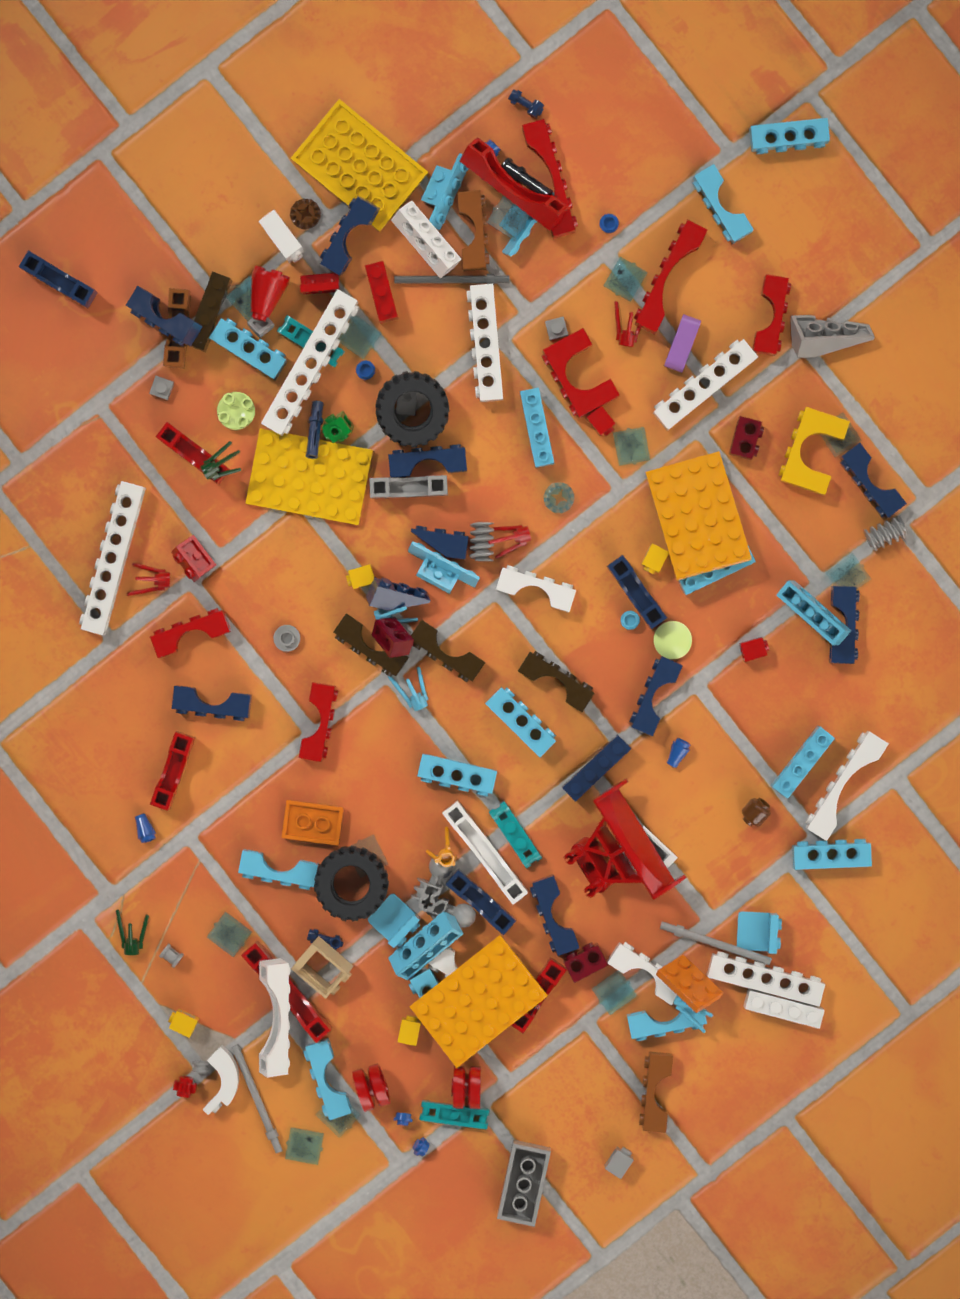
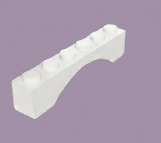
M870 731L861 733L857 739L858 746L855 750L853 748L850 750L846 757L849 760L845 766H840L836 773L838 777L835 782L831 781L826 788V796L818 800L815 806L817 810L814 814L811 813L805 821L807 824L805 828L826 841L837 826V802L845 783L857 770L879 760L889 744Z
M458 800L442 812L512 904H515L528 894V890Z
M281 958L259 961V980L266 987L273 1007V1022L270 1035L259 1053V1072L267 1078L287 1075L288 1067L290 1066L288 1049L290 1048V1041L288 1039V1031L290 1030V1022L288 1020V1012H290V1004L288 1002L290 966L288 962Z

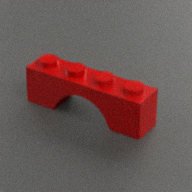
M767 274L764 276L761 296L766 298L772 305L773 320L767 328L755 333L752 349L755 353L775 356L781 350L782 340H779V335L784 332L785 321H782L783 314L787 313L788 302H785V299L791 290V283H788L789 278Z
M168 422L165 423L155 436L201 472L200 466L204 465V461L212 457L211 454ZM221 464L220 466H218L220 471L217 473L228 471L230 469L224 464ZM225 476L219 477L218 479L213 481L217 484H220Z
M216 608L208 611V615L202 618L200 615L189 618L190 622L183 624L181 621L172 624V629L167 631L164 628L154 631V635L150 636L157 658L178 652L180 639L191 630L204 631L211 638L230 633L231 629L224 610L219 611Z
M312 682L309 702L317 707L321 722L315 734L302 739L298 758L322 762L323 758H327L328 747H325L326 739L330 740L332 728L328 727L329 721H333L335 709H332L333 701L337 702L338 690H335L336 686Z
M179 731L174 733L167 760L155 787L150 805L166 811L171 809L196 737Z
M550 957L535 980L546 994L549 995L567 969ZM545 999L511 1026L524 1034Z

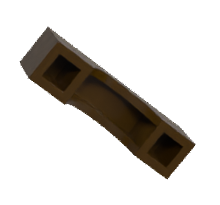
M212 271L194 319L195 322L203 327L193 344L189 347L203 352L207 351L211 340L209 337L213 332L217 315L232 283L231 278Z
M346 613L333 631L336 634L334 638L343 644L347 642L352 645L350 649L358 655L362 652L367 656L366 660L372 665L376 666V664H379L383 667L382 672L389 677L392 675L397 676L410 657L406 655L389 658L385 651L370 649L362 638L363 624Z
M421 620L411 634V637L414 639L413 647L418 650L421 648L428 651L426 654L434 661L437 658L444 662L442 664L443 667L451 672L454 669L460 673L458 677L466 682L469 680L473 682L485 662L471 652L460 657H452L445 654L437 643L438 630Z
M537 651L534 653L529 652L518 672L532 681L543 676H552L559 679L566 688V703L583 712L595 694L592 692L593 687L585 682L582 685L576 682V676L568 671L566 674L559 671L561 668L559 665L552 661L548 664L543 660L545 656Z

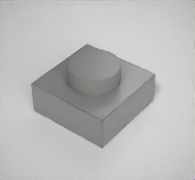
M564 316L545 321L549 340L568 336Z
M253 318L247 322L248 327L259 338L275 327L269 318L266 319V322Z
M155 376L149 394L168 400L175 382Z

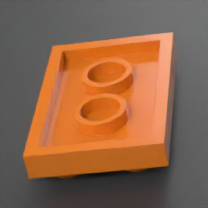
M286 800L281 838L339 846L344 807Z
M684 955L658 969L656 976L696 1013L720 999L724 993Z

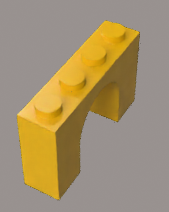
M806 407L804 411L800 410L797 419L800 424L798 429L794 428L791 439L794 442L792 447L788 446L785 458H788L786 465L781 466L778 476H781L780 481L824 496L831 476L814 471L803 463L800 456L801 444L807 437L814 434H822L843 441L850 421Z

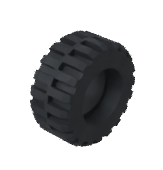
M406 371L400 375L396 374L391 380L384 383L383 388L378 393L376 400L378 424L383 433L390 437V440L398 442L402 446L411 445V447H417L420 444L424 446L429 441H434L438 438L437 435L443 432L445 424L448 423L450 410L446 393L439 382L426 373L421 374L419 371L408 373ZM416 391L422 393L429 400L431 407L430 415L419 426H406L399 422L395 416V403L406 392Z
M345 846L336 851L334 850L322 861L314 879V890L317 893L316 898L323 905L322 908L330 912L334 918L339 917L343 921L365 919L378 910L386 897L389 886L387 870H385L382 860H379L375 853L367 851L368 849ZM357 866L368 875L370 882L369 890L360 900L347 901L336 893L334 877L341 868Z

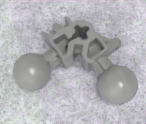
M432 858L429 862V870L432 874L430 881L417 878L420 886H414L417 894L411 895V897L419 900L420 909L427 912L433 920L436 918V915L445 911L455 916L460 927L466 928L471 926L476 918V913L472 906L464 903L453 906L448 904L449 899L444 897L438 899L437 896L440 895L443 887L440 885L441 881L451 874L453 866L444 867L440 862L435 863ZM433 891L430 897V902L432 904H429V906H425V902L423 900H426L429 897L430 892Z

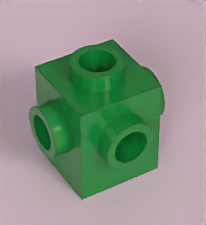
M342 411L337 415L331 414L324 420L322 432L326 439H330L332 443L336 441L342 442L349 437L348 434L352 432L354 425L345 412Z

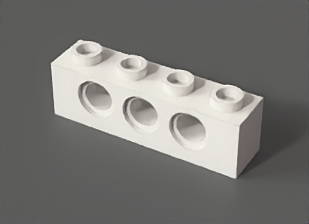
M413 201L400 208L391 219L440 279L453 270L460 262V256Z

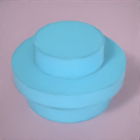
M626 611L622 614L621 624L625 629L632 630L639 625L640 618L636 612Z

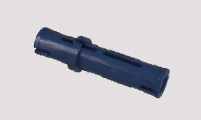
M312 401L311 417L308 418L310 426L306 457L309 459L318 458L320 431L324 421L322 418L324 403L321 401Z

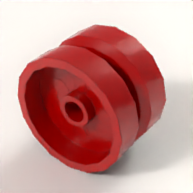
M378 1063L369 1066V1079L362 1068L352 1072L357 1095L364 1112L374 1109V1096L381 1107L391 1104L388 1085Z
M454 1066V1077L452 1078L451 1085L453 1109H463L465 1097H469L468 1106L470 1109H480L481 1066H471L469 1078H465L466 1070L464 1066L457 1068Z

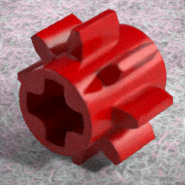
M179 1076V1080H175L173 1090L177 1091L176 1095L190 1098L191 1093L195 1094L197 1083H193L194 1078Z

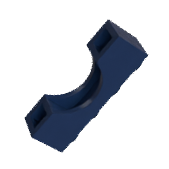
M361 196L352 199L348 206L350 209L349 213L341 218L339 222L340 229L338 232L333 233L329 240L331 245L328 249L325 248L320 256L322 259L320 264L339 276L344 274L352 260L346 247L349 232L358 225H371L380 210V207Z
M29 250L19 265V268L86 308H89L98 293L93 288L68 275Z
M137 286L126 304L127 307L132 309L130 313L138 318L143 316L146 318L144 322L152 327L157 325L160 327L158 331L166 336L171 334L174 336L173 341L182 346L184 343L191 346L203 326L181 313L171 319H163L159 310L160 299Z
M858 443L840 457L842 460L840 464L846 472L849 470L852 473L853 482L858 487L861 485L865 490L863 494L869 502L873 501L877 506L875 508L876 512L881 517L889 518L907 503L896 489L882 490L871 483L867 468L872 457L862 444Z
M461 444L449 445L450 449H442V446L430 447V451H423V448H414L409 453H404V450H393L392 454H388L390 478L410 477L413 468L424 460L440 462L448 473L466 472L465 447L461 448Z
M623 555L606 566L650 629L667 619Z
M831 586V606L841 611L845 618V625L851 632L840 645H832L830 643L829 663L855 664V660L858 659V648H855V640L858 641L859 630L855 629L856 621H859V610H856V602H859L860 592L856 591V587Z
M660 656V659H655L652 669L655 671L652 677L648 676L644 685L647 688L644 695L641 694L637 701V705H639L637 713L633 711L629 720L632 723V728L651 736L654 735L660 718L653 710V695L662 685L676 683L683 665Z
M176 685L174 686L171 709H176V713L180 714L194 711L197 716H206L207 713L214 714V718L225 719L227 715L233 716V720L244 721L245 718L250 717L252 695L233 692L224 703L209 705L199 698L196 688Z
M617 734L592 760L574 774L562 788L576 802L631 748Z
M459 868L446 882V885L454 893L475 908L503 936L516 922L514 916Z
M554 874L533 881V887H530L533 898L537 897L539 905H536L539 915L545 918L546 923H543L546 935L549 933L551 935L552 941L549 944L552 952H557L559 956L579 949L573 928L560 926L552 917V904L560 895Z

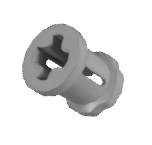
M170 944L159 955L160 958H164L172 964V968L184 956L183 953L180 954L174 950Z

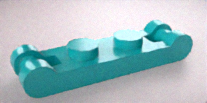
M286 315L282 327L279 326L277 332L304 348L313 331ZM291 325L296 327L293 333L288 332ZM320 342L316 345L318 352L325 351V343ZM339 347L336 350L332 349L334 352L328 363L334 368L338 364V358L345 353Z
M505 801L495 810L489 811L491 817L526 869L534 861L542 859V856ZM505 812L508 817L501 820L499 816ZM530 849L532 854L526 858L524 852Z
M422 1100L421 1107H423L419 1117L421 1121L478 1129L488 1128L486 1121L487 1116L490 1114V1109H470L468 1106H464L463 1109H453V1104ZM430 1108L436 1109L435 1115H430ZM474 1114L480 1115L479 1121H473Z

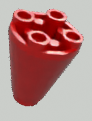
M255 265L251 279V318L266 322V319L270 317L289 285L290 277L282 275L283 273L272 269L269 272L265 271V268Z

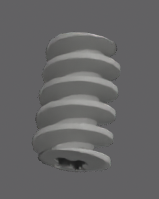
M900 515L899 522L892 518L891 524L888 521L884 522V527L880 523L877 524V530L871 526L870 533L864 529L866 540L875 551L878 550L877 544L885 548V541L892 545L893 538L896 542H899V536L901 535L905 540L907 533Z
M475 522L470 524V527L476 529L470 532L471 535L475 536V538L470 539V542L475 544V546L470 547V550L475 552L470 555V558L475 559V561H493L488 556L494 554V552L488 550V548L493 547L494 544H489L488 542L494 539V536L489 535L490 532L494 531V528L489 527V525L494 523Z

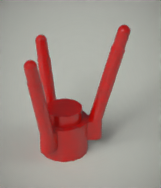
M615 301L616 340H619V345L634 347L641 328L637 326L635 334L634 331H631L633 312H630L627 330H622L621 334L618 301Z
M522 525L493 527L494 531H516H513V535L490 540L488 543L494 544L515 539L516 543L519 542L495 555L496 559L519 547L527 545V542L531 541L528 526L522 527Z
M137 563L132 564L134 567L158 573L154 577H135V580L154 581V585L158 586L128 592L127 596L158 590L165 591V588H170V573L166 572L165 569H156Z

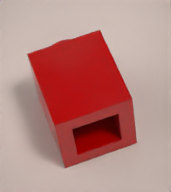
M600 406L586 417L599 436L604 434L606 437L615 430L613 426L616 423L603 406Z
M763 637L739 643L744 662L768 656L767 651H770L767 640L763 641Z

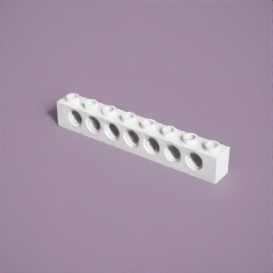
M337 289L262 420V425L281 436L284 433L288 434L293 425L290 423L294 416L297 417L299 415L303 399H308L312 392L310 390L313 383L316 384L321 376L319 371L322 366L326 367L329 363L331 350H336L340 343L339 336L341 333H346L350 325L348 323L350 317H355L359 310V306H357L358 300ZM338 309H343L346 312L345 316L341 319L335 317V312ZM328 326L336 328V332L333 335L326 334L325 330ZM320 342L326 344V349L323 352L316 350V345ZM310 359L317 361V365L313 369H309L306 366L307 361ZM299 376L307 377L305 385L300 386L297 384ZM289 393H297L298 398L295 402L287 400ZM281 409L288 411V416L285 419L278 418V412Z
M121 481V485L118 484L116 487V503L111 505V521H107L105 527L106 539L102 540L100 545L102 554L100 559L97 558L94 569L97 572L95 577L91 578L89 588H92L90 596L87 595L84 606L87 607L85 614L82 613L79 625H82V630L106 635L144 498L145 487ZM126 497H129L132 501L131 506L128 508L122 505V501ZM120 516L126 517L127 522L124 526H119L117 523V519ZM115 534L121 536V542L118 545L112 542V537ZM113 552L116 555V561L109 563L107 556ZM105 571L111 573V579L108 582L102 579V574ZM101 589L106 592L104 600L97 598V592ZM94 608H98L101 611V616L98 619L92 616Z

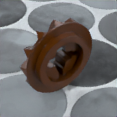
M303 198L296 201L291 207L290 217L293 224L298 228L311 229L318 224L321 211L316 202ZM308 207V212L311 216H306L302 221V214L299 211H305Z

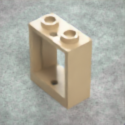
M318 936L293 965L291 970L326 999L330 993L334 995L341 986L338 984L341 981L345 983L352 975L350 970L353 968V965ZM316 951L342 972L331 985L306 964Z

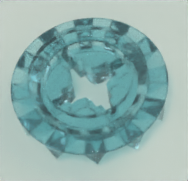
M565 483L551 484L544 493L546 507L555 513L568 511L574 503L573 490ZM563 490L562 497L567 501H560L556 506V499L551 494L558 495Z

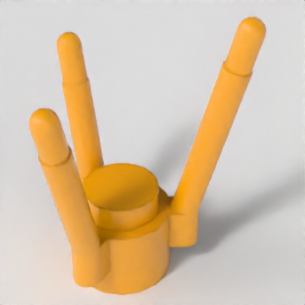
M445 827V849L440 850L438 856L426 850V853L434 859L435 863L440 862L444 867L455 866L457 856H453L450 850L448 827Z

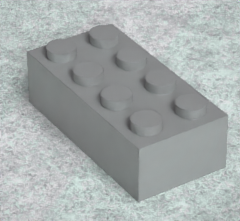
M513 1139L497 1219L535 1227L551 1147Z

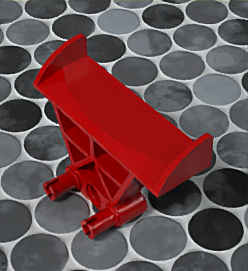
M627 779L613 785L593 800L603 818L590 838H582L572 846L570 852L564 855V860L569 858L566 861L567 864L578 863L590 883L584 889V893L590 891L586 894L589 898L594 897L597 893L604 892L614 883H643L654 900L687 878L684 874L673 879L620 792L619 788L628 783ZM607 825L609 826L610 830L612 831V833H613V835L615 836L616 840L618 841L619 845H618L617 842L615 841V839H614V837L612 836L611 832L609 831ZM623 852L626 854V856H627V858L629 859L630 863H629L628 860L626 859V857H625V855L623 854ZM603 856L610 857L608 864L603 858Z

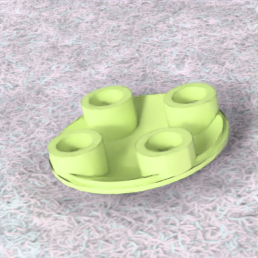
M241 392L226 393L218 403V419L225 427L232 430H240L247 427L255 416V406L252 399Z
M668 621L660 625L656 630L654 646L661 656L667 659H678L690 650L692 636L684 624L677 621Z

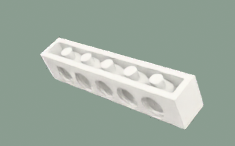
M493 284L471 285L470 291H467V301L472 303V310H468L469 322L473 321L474 329H470L471 341L475 340V348H472V358L477 360V367H473L474 379H478L479 386L475 387L476 398H480V402L503 400ZM478 301H485L487 307L484 310L477 309L476 303ZM485 319L488 321L489 325L486 329L478 327L477 324L480 320ZM481 339H488L490 346L488 348L480 347L479 342ZM486 357L490 358L492 364L490 367H483L481 360ZM491 377L494 383L492 386L487 387L483 384V379Z
M737 339L729 346L731 350L726 354L722 351L714 358L715 363L711 366L706 364L699 370L700 375L696 378L691 376L684 382L686 385L681 390L676 388L669 394L671 397L666 402L662 400L654 406L656 410L653 414L667 431L758 358L744 339L741 342ZM737 355L739 363L731 364L729 356ZM715 367H722L724 375L721 377L716 376L714 373ZM707 379L709 387L706 389L701 388L699 380ZM692 391L694 399L691 401L686 400L684 392ZM671 403L679 405L677 413H672L669 410Z
M720 951L717 954L712 953L707 971L708 978L820 1007L825 983L821 982V978L810 976V979L802 977L803 973L792 971L791 974L786 973L784 968L773 966V969L765 967L766 964L755 961L754 964L748 963L746 958L736 956V959L729 958V954ZM728 963L734 965V970L731 973L724 971V967ZM747 968L753 971L752 976L749 978L743 977V971ZM765 973L771 974V980L767 983L761 981V977ZM783 978H788L790 980L789 986L781 987L780 981ZM807 983L808 990L803 993L799 992V985Z

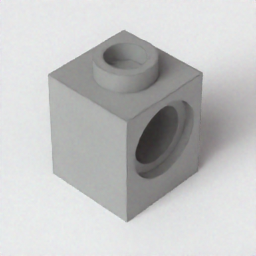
M616 1147L605 1163V1169L622 1179L634 1161L633 1156H631L632 1152L625 1147L621 1149Z

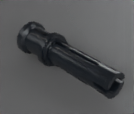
M507 158L501 166L517 183L520 182L533 192L553 195V190L530 176L523 166L519 167L511 158Z

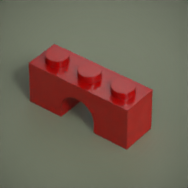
M384 261L365 265L380 324L399 319Z

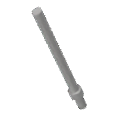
M662 921L660 929L672 932L675 936H684L770 965L772 958L684 929V926L678 924L675 926Z
M239 1044L231 1048L267 1131L265 1133L267 1139L271 1141L275 1153H279L283 1150L277 1138L279 1136L277 1130L272 1126Z

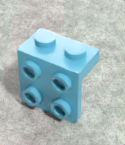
M394 893L390 894L378 910L368 918V922L389 941L388 944L393 948L396 945L400 947L407 940L405 936L408 932L411 931L413 933L420 926L418 923L420 917Z
M739 912L737 946L751 951H767L770 954H777V949L781 947V938L778 937V930L782 928V918H779L777 913Z

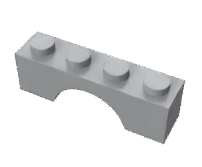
M447 475L410 478H370L371 499L448 496Z

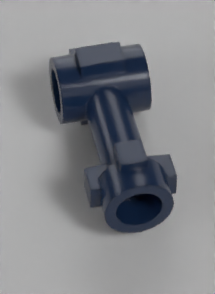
M513 89L508 100L513 105L519 103L529 109L527 114L537 119L544 110V104L536 99L532 103L521 96V91Z
M318 929L309 930L307 940L310 943H313L319 936L327 944H330L334 950L343 946L344 942L340 935L330 937L319 934Z

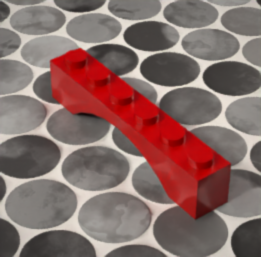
M544 119L522 125V131L527 147L534 151L548 168L553 181L554 196L568 206L560 223L551 230L553 239L575 233V227H578L576 216L571 215L570 209L573 206L571 198H567L565 190H568L565 178L561 179L559 173L562 171L560 160L556 161L554 153H557L555 142L550 141L549 135L552 134L550 124H546Z
M477 137L466 147L460 159L463 165L549 231L560 223L568 209L567 205L554 195L536 193L517 183L501 166L493 148Z
M688 219L685 224L681 223L677 234H679L677 241L672 240L668 248L671 251L669 257H664L659 266L662 268L660 275L655 274L651 285L654 286L651 293L646 292L642 300L645 304L642 309L638 308L634 316L636 326L654 335L656 334L665 316L663 290L666 279L673 267L681 259L699 249L708 229Z
M258 940L241 955L258 975L259 961L273 959ZM289 978L290 993L288 1002L290 1010L305 1031L317 1043L331 1031L332 1027Z

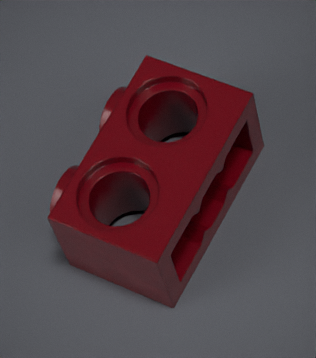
M742 416L738 417L729 455L752 460L753 456L757 457L759 445H756L757 440L762 438L764 431L761 421ZM747 424L754 426V434L750 435L745 432ZM741 443H747L750 446L748 453L741 452Z
M396 617L375 620L371 635L389 658L410 655L414 639Z
M591 942L582 947L583 951L577 954L574 951L565 956L566 959L563 962L574 983L608 966L597 943L593 945ZM591 952H596L599 958L597 961L591 962L588 959V955ZM572 962H581V969L573 970L571 968Z

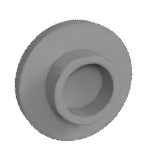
M280 626L274 633V643L282 651H292L300 643V633L294 626Z

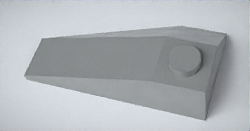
M795 315L790 318L792 347L797 358L821 356L868 342L875 338L869 324L845 321L843 324L833 322L831 318H827L824 321L815 319L816 316Z

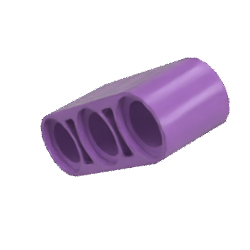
M683 314L664 364L665 367L683 372L701 320Z

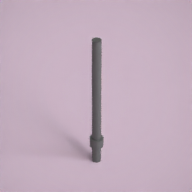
M486 274V276H443L441 279L439 276H394V283H486L494 285V283H510V276Z

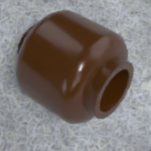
M760 797L758 799L752 798L742 809L744 822L749 826L762 825L770 816V805Z

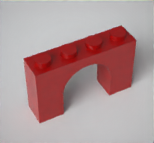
M584 328L543 349V355L541 356L545 365L551 366L553 371L550 374L555 383L559 381L562 387L559 390L563 398H568L571 405L568 407L573 416L577 415L579 419L620 396L611 379L589 390L575 388L568 381L566 365L569 360L593 345Z

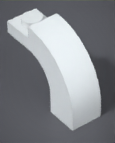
M223 1045L207 1060L221 1077L220 1091L203 1108L207 1115L211 1112L215 1114L222 1106L221 1101L228 1106L234 1098L239 1085L238 1065L233 1055Z

